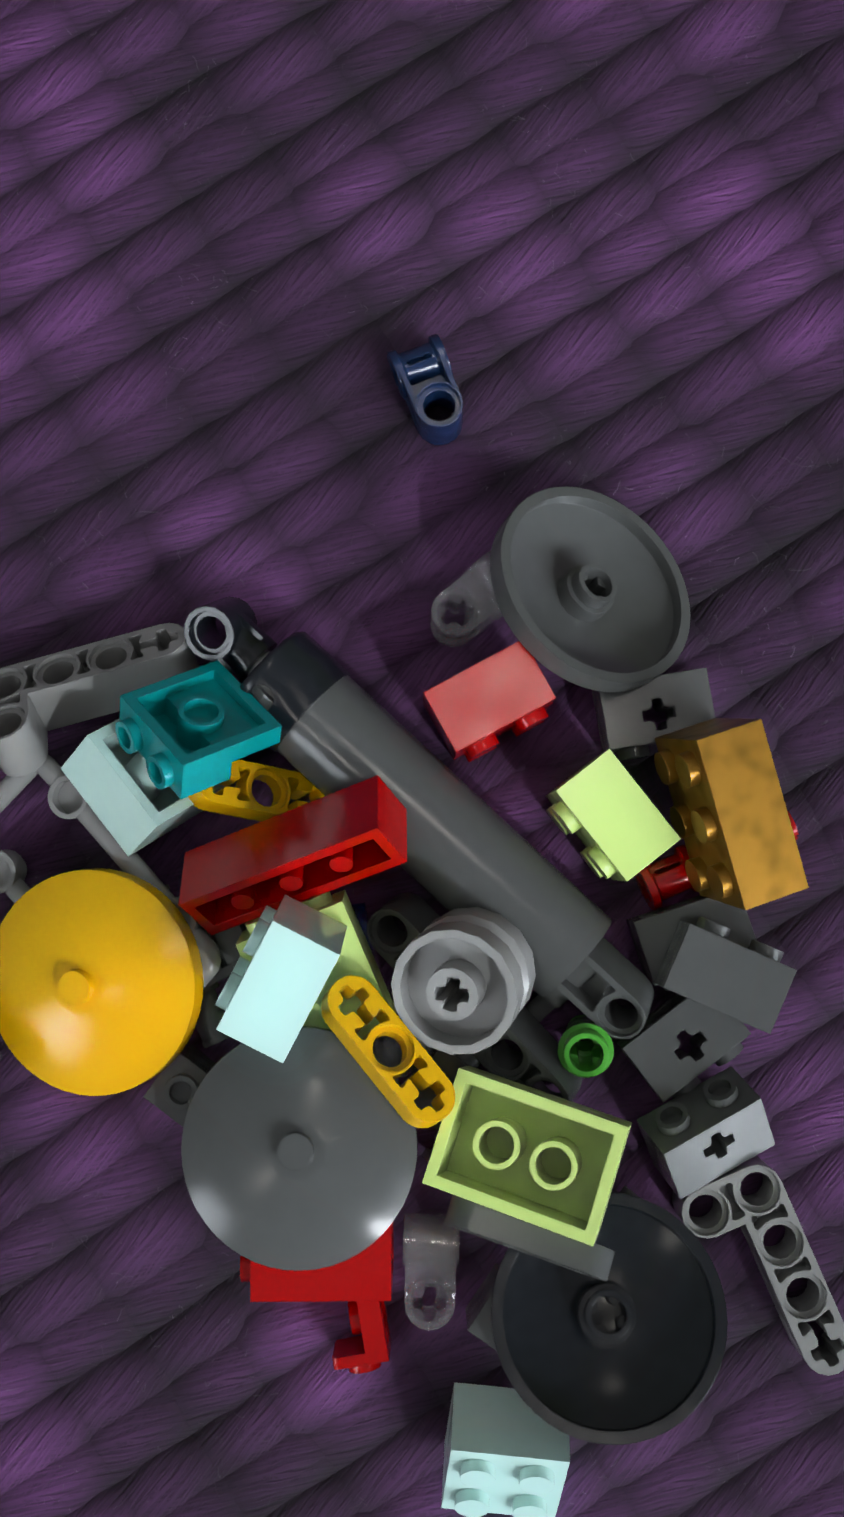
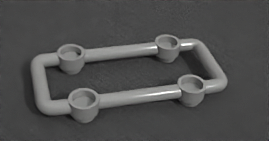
M47 755L43 765L33 773L20 777L6 775L0 781V813L39 774L50 787L48 803L55 815L63 819L77 818L123 872L145 880L173 902L187 921L195 937L203 967L204 988L220 969L221 955L216 943L204 931L202 926L178 905L179 896L175 897L136 852L129 857L60 769V764L50 755ZM4 849L0 850V894L5 893L15 904L16 901L31 889L24 881L27 875V865L16 851Z

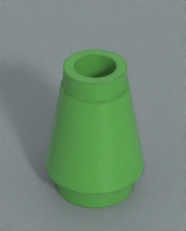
M578 1015L570 1020L558 1043L559 1060L568 1072L578 1077H594L603 1073L613 1060L614 1045L611 1037L603 1028L596 1025L586 1015Z

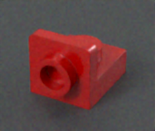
M348 1301L352 1334L362 1335L336 1341L332 1355L334 1370L348 1368V1371L353 1374L374 1371L381 1366L382 1362H388L390 1359L392 1340L385 1301Z

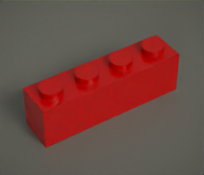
M376 775L185 852L178 905L208 933L214 935L261 917L266 905L277 910L285 894L302 902L406 863L407 809L381 778Z

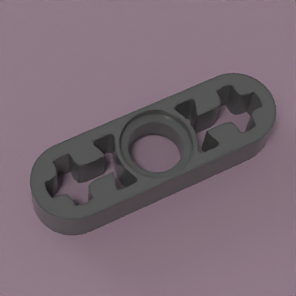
M452 1195L444 1219V1224L601 1281L607 1282L615 1251L595 1243L594 1246L587 1245L456 1195Z

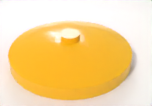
M91 868L70 871L50 877L35 885L16 901L0 924V1034L10 1051L28 1071L47 1084L66 1092L86 1096H105L132 1089L152 1079L165 1070L183 1051L196 1027L201 1011L204 985L203 967L195 937L187 921L167 896L150 883L132 874L113 869Z

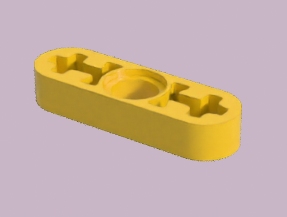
M240 759L232 762L230 779L218 784L227 787L222 788L216 793H213V787L188 796L194 803V806L200 810L260 822L308 803L297 800L308 793L310 802L324 797L300 772ZM254 780L263 781L272 790L273 803L271 807L263 806L255 800L252 794V783ZM237 781L235 787H230L231 784ZM290 799L296 800L289 804Z
M354 975L338 979L324 995L321 1003L322 1017L328 1027L406 1123L416 1128H429L446 1118L455 1104V1090L446 1074L368 980ZM353 996L358 997L362 1003L357 1009L358 1015L355 1012L344 1015L338 1007L343 1002V997L346 999H350ZM376 1017L380 1024L376 1025L361 1039L357 1033L365 1024L368 1025ZM387 1036L399 1044L402 1050V1059L398 1066L387 1067L376 1060L373 1054V1043L376 1038ZM414 1064L418 1071L399 1086L395 1079L400 1077ZM430 1087L435 1092L436 1097L431 1102L432 1107L427 1106L421 1110L414 1102L419 1095L418 1089L423 1091Z

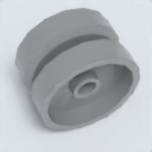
M480 907L453 909L434 919L422 933L409 943L396 960L391 981L394 1007L406 1027L426 1046L450 1055L475 1054L496 1044L529 1000L536 977L533 952L522 932L501 914Z

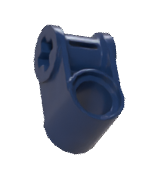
M438 334L429 336L428 343L398 354L395 350L387 352L388 363L396 386L402 398H405L417 431L422 439L434 445H445L455 440L460 434L463 425V400L454 379L446 350ZM436 406L446 407L453 413L451 417L444 421H435L426 415L429 409Z

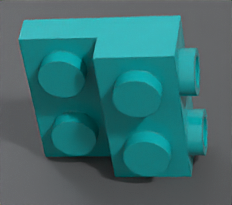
M217 660L120 695V716L115 730L117 739L126 753L132 754L139 751L146 759V768L152 783L160 790L170 787L180 799H183L229 780L232 762L280 743L282 725L250 693L241 690V683Z

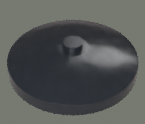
M611 1192L600 1232L595 1242L615 1251L607 1282L508 1248L501 1260L492 1290L491 1326L496 1351L504 1372L513 1388L534 1413L551 1426L577 1439L605 1445H625L649 1440L671 1430L694 1412L704 1400L721 1367L727 1341L728 1321L726 1302L719 1275L710 1256L696 1236L679 1219L656 1204L639 1197Z

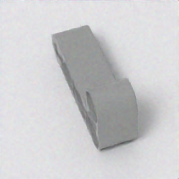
M174 623L159 624L0 668L1 770L6 775L13 777L26 776L35 772L47 759L48 731L119 712L120 695L200 667L195 654L186 643L184 628Z
M755 1156L681 1200L673 1191V1209L684 1225L695 1236L709 1239L741 1227L785 1331L795 1349L807 1365L818 1374L830 1376L843 1371L844 1322L777 1173L762 1159ZM754 1172L762 1173L763 1181L760 1189L754 1194L742 1195L740 1186L744 1177ZM705 1194L713 1197L712 1208L706 1215L701 1217L689 1215L690 1204L696 1197ZM774 1225H784L785 1234L781 1242L774 1246H764L763 1239L766 1231ZM801 1277L807 1278V1287L801 1295L793 1298L786 1297L787 1288L793 1280ZM815 1320L824 1331L821 1334L823 1344L818 1346V1340L813 1329L807 1323L809 1321Z

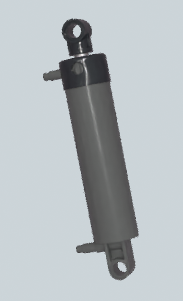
M229 596L196 608L188 615L184 624V636L192 652L205 660H218L242 683L240 685L241 690L250 693L282 725L280 743L269 747L275 754L279 753L324 796L378 775L407 809V862L399 866L448 911L456 908L480 907L501 914L522 932L533 952L536 977L532 990L538 994L525 1008L539 1023L555 1008H560L569 999L591 1021L603 1028L611 1037L629 1039L640 1033L653 1003L654 989L648 978L603 937L609 929L612 919L350 677V673L312 637L303 631L296 632L278 645L257 626L255 613L248 603L236 597ZM216 618L225 626L226 638L218 632ZM614 999H626L636 1009L623 1008Z

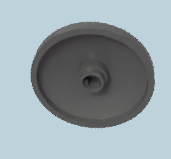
M565 486L548 488L532 494L523 500L501 524L495 535L490 556V574L494 595L499 609L513 634L523 647L543 666L559 677L583 688L601 692H625L650 683L670 668L678 659L684 649L690 629L688 592L680 569L672 554L655 531L637 514L616 500L601 493Z
M302 1026L284 1063L243 1043L223 1056L204 1077L192 1098L184 1122L181 1145L182 1168L190 1198L197 1212L215 1236L230 1249L255 1263L271 1268L294 1271L315 1270L333 1266L361 1253L373 1244L392 1224L405 1203L414 1178L418 1153L417 1128L409 1125L401 1118L332 1030ZM373 1051L376 1060L380 1064L389 1067L386 1064V1062ZM398 1078L395 1079L396 1083L400 1086V1080Z

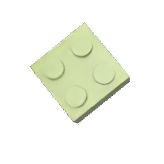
M610 749L593 758L546 795L553 804L546 810L565 835L575 833L586 846L580 852V855L599 878L604 876L606 879L611 878L612 880L627 882L681 840Z

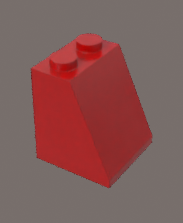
M394 1221L373 1244L361 1253L329 1267L304 1271L282 1270L267 1267L240 1256L241 1282H250V1302L391 1301Z

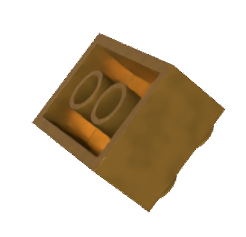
M713 718L655 738L658 749L654 756L655 767L661 781L668 785L674 806L670 808V818L678 836L682 839L684 838L689 859L685 862L686 874L695 891L699 892L701 896L748 910L809 888L762 719Z

